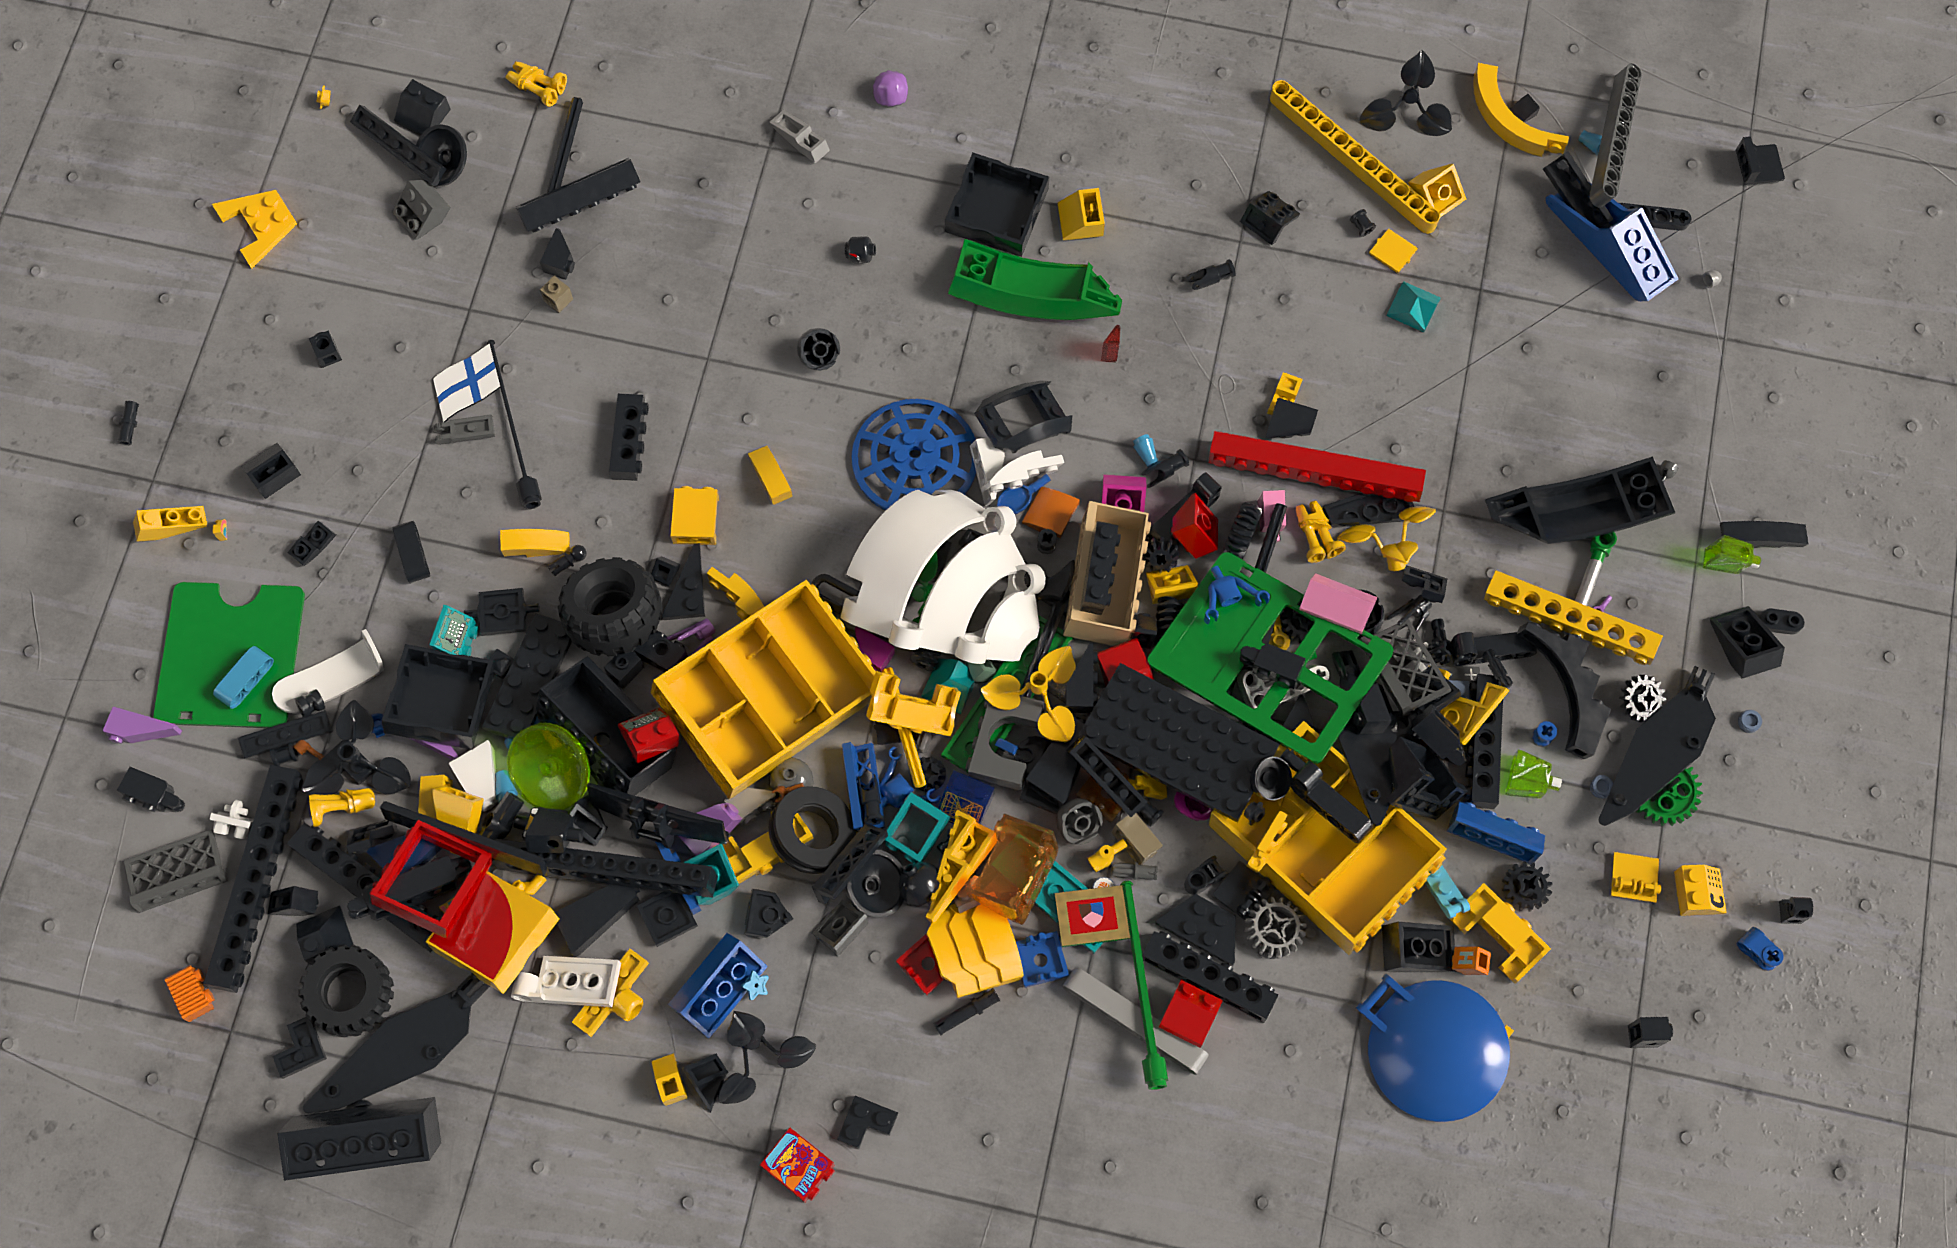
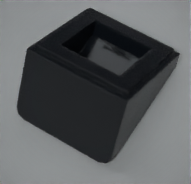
M1527 94L1509 110L1525 123L1537 116L1540 107Z
M662 556L656 558L651 575L655 581L670 586L679 570L680 564Z

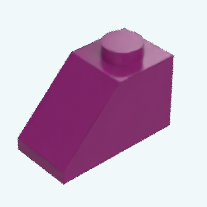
M856 626L855 636L859 650L870 658L873 669L881 672L882 669L887 667L894 656V646Z

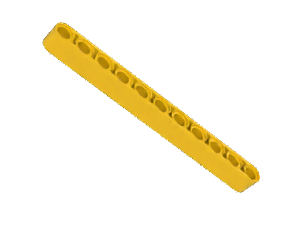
M1279 80L1273 84L1270 102L1421 232L1426 234L1434 232L1440 219V213L1436 208L1288 82Z

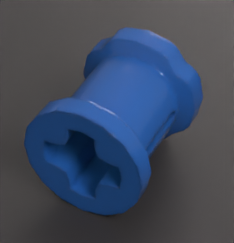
M1549 721L1540 723L1533 732L1532 739L1534 743L1543 747L1549 745L1557 735V728Z

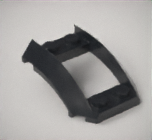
M1040 380L1020 384L996 393L981 402L974 414L995 448L1000 450L1007 448L1013 454L1019 449L1037 441L1058 436L1059 433L1066 432L1068 434L1071 432L1073 415L1066 416L1048 388L1051 381ZM1028 394L1045 422L1012 436L994 406Z

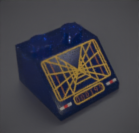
M954 770L944 790L938 809L951 817L949 823L954 824L955 813L959 810L975 818L976 822L981 824L994 797L995 787Z

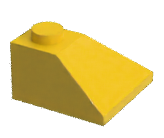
M1454 164L1424 171L1408 182L1414 191L1438 210L1440 217L1466 200Z

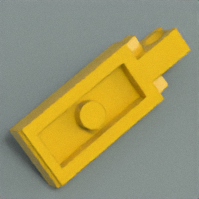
M1282 811L1277 813L1246 865L1247 867L1258 873L1266 864L1265 852L1271 853L1276 844L1273 841L1277 833L1281 835L1288 823L1284 821L1288 816Z

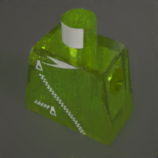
M1723 535L1705 548L1703 568L1739 574L1748 567L1757 569L1760 566L1761 557L1753 555L1754 546L1752 544Z
M1518 749L1513 755L1505 795L1542 798L1546 794L1547 788L1559 791L1562 778L1550 775L1551 763Z

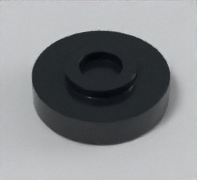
M1264 757L1253 766L1250 776L1251 786L1260 798L1278 800L1284 797L1290 790L1292 773L1289 765L1283 759Z

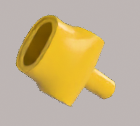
M1124 839L1112 846L1104 845L1096 853L1087 857V860L1096 873L1108 867L1112 863L1114 855L1128 846Z

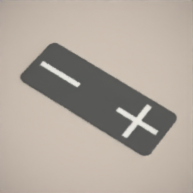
M1437 666L1451 673L1448 680L1469 681L1470 683L1477 674H1480L1479 667Z

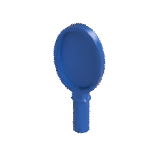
M1045 474L1028 487L1023 485L1016 489L1007 488L999 496L997 506L1009 507L1015 515L1022 512L1030 504L1032 493L1050 482V477Z

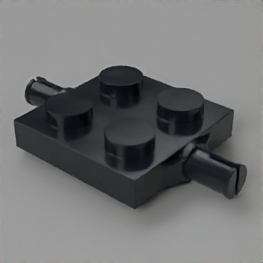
M523 588L479 592L477 610H464V614L472 618H478L482 636L525 632L527 613H539L540 606L539 603L526 605Z

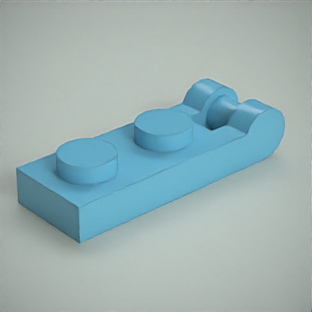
M1443 865L1434 874L1429 872L1430 876L1425 884L1448 919L1455 917L1456 913H1465L1470 910L1469 902L1462 896Z

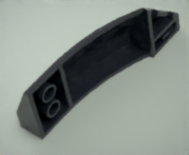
M1653 456L1594 475L1528 488L1525 486L1485 499L1492 520L1547 544L1570 542L1605 535L1675 514L1674 507Z

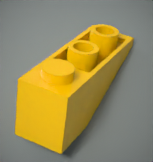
M195 506L137 510L133 525L137 541H150L207 527L204 507Z

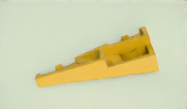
M959 810L955 813V822L953 829L951 828L949 843L947 848H945L936 880L940 883L939 888L935 893H932V902L929 912L926 914V919L933 924L999 841L995 831L977 823L975 818Z

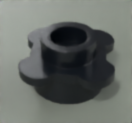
M1252 802L1244 811V816L1249 820L1248 824L1251 826L1255 822L1261 821L1265 814L1262 802Z

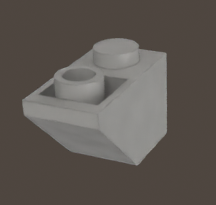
M746 788L730 800L728 798L724 799V802L730 803L738 809V814L742 818L739 824L743 826L745 823L749 825L757 819V815L762 811L767 812L776 805L774 800L777 796L772 791Z

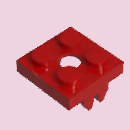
M926 934L896 960V963L926 996L945 980L940 975ZM926 957H931L935 961V966L931 970H925L921 965L922 960Z

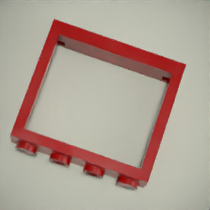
M418 820L414 827L408 829L404 843L402 845L399 844L395 849L394 858L391 863H387L384 866L380 880L373 883V888L370 892L371 902L379 908L447 938L491 867L492 853ZM421 839L427 840L475 863L440 921L385 896Z

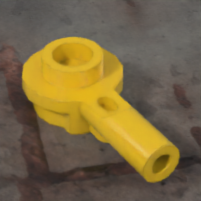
M1279 614L1275 621L1269 644L1287 650L1290 646V639L1286 633L1282 632Z

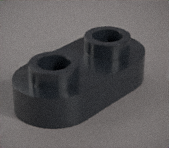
M1769 608L1764 610L1759 616L1768 629L1776 633L1797 634L1804 627L1805 623L1802 615L1794 611ZM1769 616L1774 617L1775 621H1771ZM1791 619H1794L1797 624H1793Z

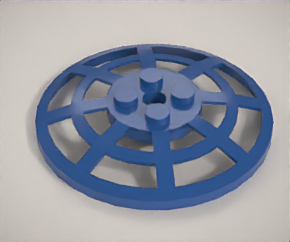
M904 399L893 402L873 413L858 431L852 449L854 476L865 496L877 507L885 511L898 501L900 494L907 495L915 490H920L932 495L934 491L946 485L953 475L965 481L958 492L966 495L977 473L973 456L969 473L958 467L960 457L958 443L970 441L972 444L976 439L965 420L954 410L941 403L925 399ZM920 404L929 405L934 408L930 415L921 413L903 415L899 406ZM890 409L892 410L895 418L884 424L877 434L865 431L875 418ZM942 410L956 418L964 427L966 433L954 435L944 422L937 419ZM921 419L926 420L922 429H910L906 420ZM898 423L901 429L899 435L894 439L883 436L890 427ZM933 425L939 426L948 437L936 440L930 434ZM861 439L872 441L870 452L872 465L860 471L858 450ZM878 444L890 447V457L878 462ZM952 445V463L940 458V448ZM912 450H918L921 455L918 458H912L909 453ZM892 466L900 474L896 483L888 479L882 470ZM937 467L947 471L939 481L932 484L929 475ZM875 473L880 481L892 490L888 502L876 495L866 484L864 478ZM907 478L921 479L924 487L906 488L904 485Z

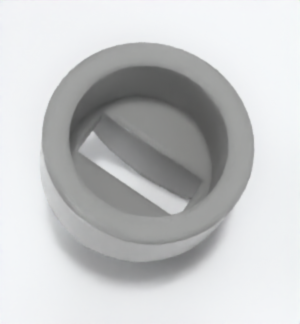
M1710 270L1703 274L1704 283L1708 288L1717 286L1721 282L1722 276L1717 270Z

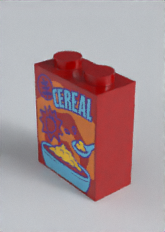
M789 1127L760 1164L766 1172L804 1203L808 1199L812 1201L820 1191L818 1186L823 1180L827 1182L835 1172L832 1169L835 1166L834 1162L791 1127Z

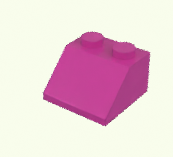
M1103 474L1102 504L1144 512L1146 477Z

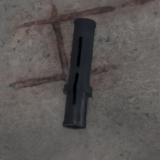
M994 988L978 998H971V1002L934 1022L933 1024L940 1036L974 1015L983 1014V1010L1000 1002V998L995 993Z

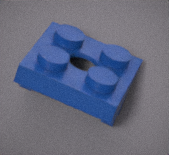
M1057 931L1047 934L1039 933L1037 936L1030 935L1024 940L1016 941L1024 974L1022 977L1024 988L1069 977ZM1037 954H1044L1047 957L1048 961L1045 966L1039 967L1034 963V957Z

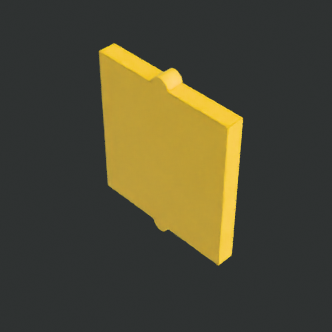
M1388 229L1381 238L1377 239L1375 246L1370 250L1369 254L1396 273H1399L1406 263H1410V258L1418 248Z

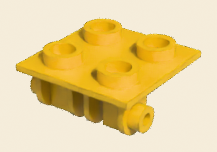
M1614 852L1611 896L1656 903L1657 894L1661 892V885H1658L1659 859Z

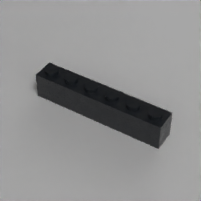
M626 158L516 206V209L526 230H532L534 233L543 229L544 224L549 222L555 224L562 221V217L567 214L573 216L580 213L581 208L585 206L589 208L600 204L599 200L607 198V200L617 197L618 192L624 189L628 192L637 188L636 184L640 183V179L631 159Z

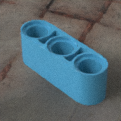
M251 647L216 686L213 695L229 708L237 707L272 667L273 658L258 647Z

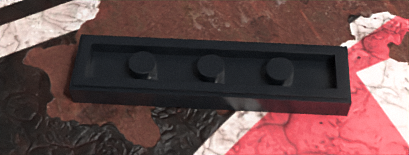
M324 710L305 718H298L238 737L243 757L247 759L269 752L273 748L278 749L288 746L290 742L295 744L300 740H308L333 731L327 712Z

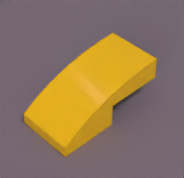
M1283 372L1267 414H1273L1277 398L1294 402L1303 379Z

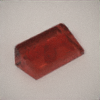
M1116 325L1103 342L1102 362L1116 363L1120 344V325Z

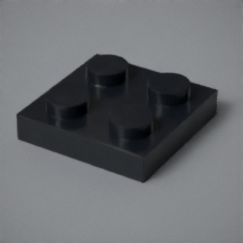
M662 892L636 905L656 947L698 927L682 894Z

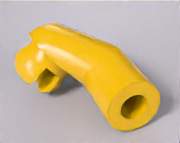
M536 875L531 882L516 880L512 885L531 896L540 889L547 879Z

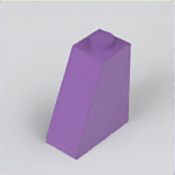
M730 803L717 804L697 812V814L723 821L725 831L729 833L742 820L738 814V809ZM679 836L696 856L720 844Z

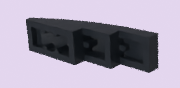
M1728 521L1720 523L1722 543L1752 548H1758L1762 545L1778 548L1784 545L1804 547L1809 544L1806 524L1774 521Z

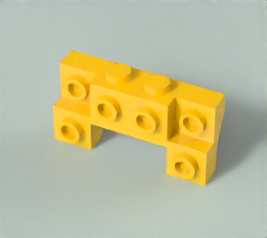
M876 671L870 689L872 697L866 714L869 720L887 723L896 729L907 727L916 733L927 731L951 736L954 728L956 707L961 694L957 688L936 684L932 700L897 693L901 679L897 675Z
M798 813L795 814L793 828L796 836L805 844L813 839V835ZM766 832L742 848L738 847L732 836L729 837L727 844H723L739 884L753 875L767 874L773 869L772 866L778 862L784 863L771 844L769 832Z
M1485 883L1467 899L1470 910L1465 913H1456V916L1450 919L1464 934L1478 923L1510 954L1498 968L1514 984L1551 950L1531 929L1530 923L1523 918L1520 919L1514 913V908L1508 902H1503Z

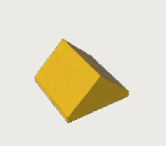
M1188 565L1171 568L1169 572L1163 569L1161 574L1158 570L1146 572L1153 604H1158V598L1162 596L1174 597L1177 600L1190 598L1198 587V582Z

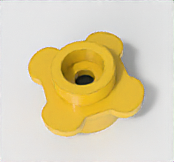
M323 85L322 91L318 90L317 103H320V109L323 106L329 107L331 91L325 90V85Z

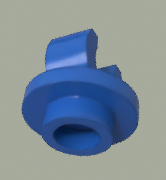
M372 714L371 716L374 720L372 733H375L376 738L384 736L385 733L382 726L383 714Z

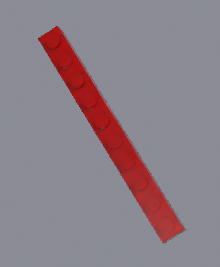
M1214 431L1208 462L1218 467H1232L1240 471L1248 470L1261 475H1275L1279 478H1291L1300 482L1318 483L1321 486H1334L1343 490L1361 491L1364 494H1377L1385 498L1403 499L1407 502H1420L1426 470L1218 431Z

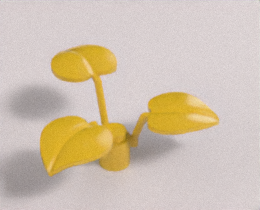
M1416 506L1403 510L1399 514V518L1404 520L1402 538L1399 543L1383 546L1377 534L1373 533L1375 532V527L1371 525L1352 526L1344 530L1337 537V541L1360 543L1372 537L1379 546L1383 558H1387L1388 569L1390 571H1399L1406 567L1411 556L1418 549L1416 542L1405 541L1408 523L1425 521L1436 512V509Z
M1070 646L1058 648L1045 655L1039 662L1038 671L1030 676V682H1027L1022 690H1020V682L1012 675H1000L981 688L984 698L992 706L1001 710H1012L1018 707L1021 701L1019 695H1023L1028 689H1031L1034 694H1042L1048 713L1042 714L1038 719V730L1041 735L1049 740L1068 742L1073 737L1075 721L1072 713L1064 706H1057L1051 710L1046 692L1048 682L1051 679L1057 684L1067 683L1076 669Z

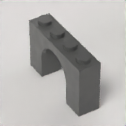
M1020 696L1021 701L1018 707L1012 710H1001L992 706L985 699L984 708L986 712L979 719V736H975L972 743L974 753L972 757H968L966 763L969 778L1019 791L1022 790L1027 772L1026 763L998 756L991 749L989 742L993 732L1004 724L1015 723L1038 729V719L1045 709L1044 701Z

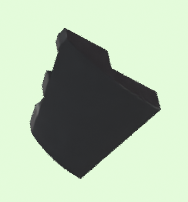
M1277 398L1265 440L1270 441L1272 438L1283 436L1285 438H1292L1294 435H1310L1318 410Z

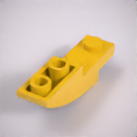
M711 567L707 572L708 583L714 589H721L726 593L725 596L735 603L736 614L743 621L764 608L763 603L754 590L735 572L730 578L724 576L714 567Z

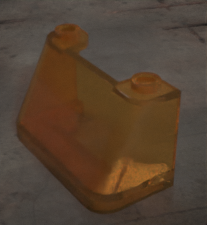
M1004 813L1002 819L997 821L994 828L997 843L981 875L969 878L965 891L969 898L1022 925L1025 923L1057 857L1058 844L1054 831Z

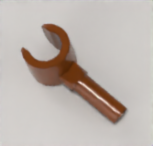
M300 740L294 745V748L301 755L308 751L320 760L324 757V755L314 750L304 740Z
M800 783L787 788L784 786L776 787L772 793L779 792L781 796L774 801L780 802L789 792L804 787V784Z

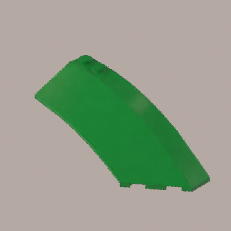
M964 239L948 294L956 298H961L986 308L1042 319L1077 320L1119 316L1122 299L1118 294L1114 295L1109 290L1110 285L1101 275L1097 276L1092 271L1093 266L1089 261L1087 265L1038 261L1007 254Z

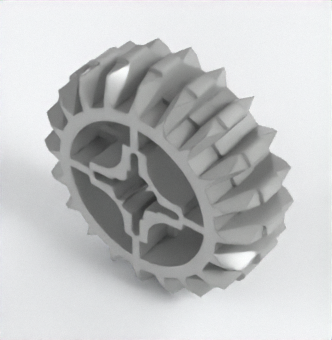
M1271 897L1270 904L1266 899H1262V906L1255 904L1254 909L1256 911L1250 910L1249 916L1253 918H1246L1245 923L1250 925L1245 928V932L1252 933L1247 937V940H1255L1252 948L1256 949L1260 946V955L1265 950L1268 951V958L1272 957L1273 952L1276 953L1277 959L1281 958L1282 952L1286 957L1290 956V950L1296 952L1298 950L1297 945L1301 946L1303 944L1301 938L1306 936V932L1300 929L1306 928L1307 924L1299 922L1304 918V915H1296L1299 907L1291 909V901L1284 905L1283 897L1279 899L1278 903H1276L1274 897ZM1272 911L1281 912L1284 915H1286L1287 918H1279L1277 917L1275 912ZM1265 913L1267 916V926L1263 927L1262 930H1258V919ZM1273 923L1275 926H1282L1278 932L1276 929H1271ZM1293 925V937L1286 943L1284 930ZM1272 937L1279 945L1269 943L1264 938Z

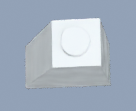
M487 740L449 763L465 792L484 798L481 810L483 812L490 810L495 806L494 803L498 802L496 800L495 750Z

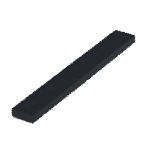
M383 801L380 806L385 820L410 829L420 820L492 853L493 859L543 877L547 872L543 857L387 801Z

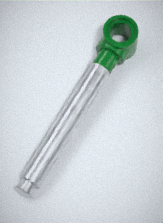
M1615 532L1592 538L1590 548L1592 555L1577 593L1576 602L1588 605L1604 558L1609 556L1611 549L1616 544L1617 536ZM1599 538L1605 539L1608 545L1602 544ZM1569 616L1568 621L1571 623L1577 622V619L1573 616Z

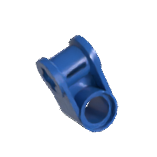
M1751 927L1736 943L1738 948L1763 970H1773L1783 961V952L1756 927ZM1769 955L1773 957L1771 962L1767 959Z

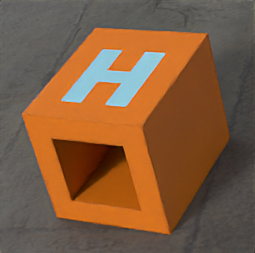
M1478 946L1455 947L1452 957V969L1464 975H1488L1491 952Z

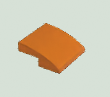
M1041 487L1022 524L1039 532L1044 529L1053 530L1057 537L1061 538L1080 500L1063 492Z

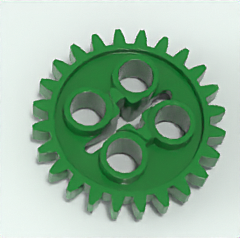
M1693 767L1683 770L1674 778L1680 779L1678 783L1654 802H1651L1649 799L1637 810V813L1644 811V819L1651 816L1653 824L1658 819L1661 826H1664L1667 821L1673 826L1676 820L1681 824L1685 821L1684 818L1689 819L1692 816L1691 813H1695L1698 810L1695 805L1701 803V800L1696 798L1703 794V792L1697 790L1702 783L1695 782L1699 775H1691L1690 772L1693 770ZM1677 788H1681L1685 792V796L1678 794ZM1660 801L1666 802L1669 809L1663 808Z

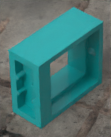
M910 792L887 829L888 837L885 839L887 841L885 845L895 852L900 849L906 853L904 858L912 863L917 861L924 862L951 817ZM912 804L939 820L919 853H916L892 837Z

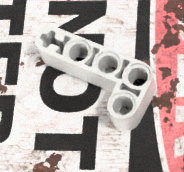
M1314 664L1306 666L1308 670L1317 674L1316 671H1319L1318 675L1327 681L1329 680V671L1326 667ZM1245 669L1238 674L1237 683L1246 705L1255 709L1258 707V705L1255 706L1254 704L1255 696L1259 694L1262 701L1274 682L1271 681L1264 684L1262 679L1252 674L1253 670ZM1251 674L1253 682L1248 686L1246 684V677ZM1301 684L1297 689L1293 690L1290 688L1280 703L1310 691V689Z

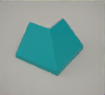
M1403 281L1386 316L1425 332L1441 297Z
M938 659V664L934 667L935 671H932L921 698L932 700L936 684L957 688L961 694L955 713L961 715L976 681L973 680L969 668L961 661Z

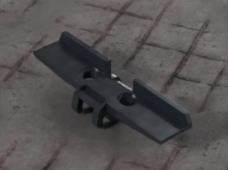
M589 782L586 784L592 806L630 821L632 825L629 829L634 839L642 837L662 843L668 849L673 845L674 835L720 844H727L729 841V832L725 831L724 822L721 820ZM645 822H653L655 832L643 829L642 826Z

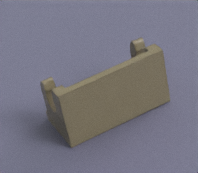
M1137 813L1132 817L1127 816L1122 819L1111 832L1118 841L1124 839L1128 846L1124 849L1135 862H1138V865H1143L1163 846Z

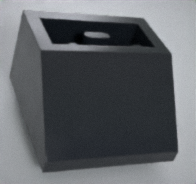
M278 443L241 466L265 499L301 475Z

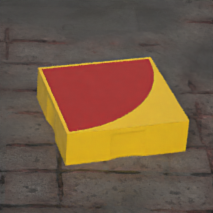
M487 871L448 937L444 938L432 933L426 940V943L436 954L459 968L471 971L479 980L504 994L523 969L528 957L540 946L559 918L551 907Z

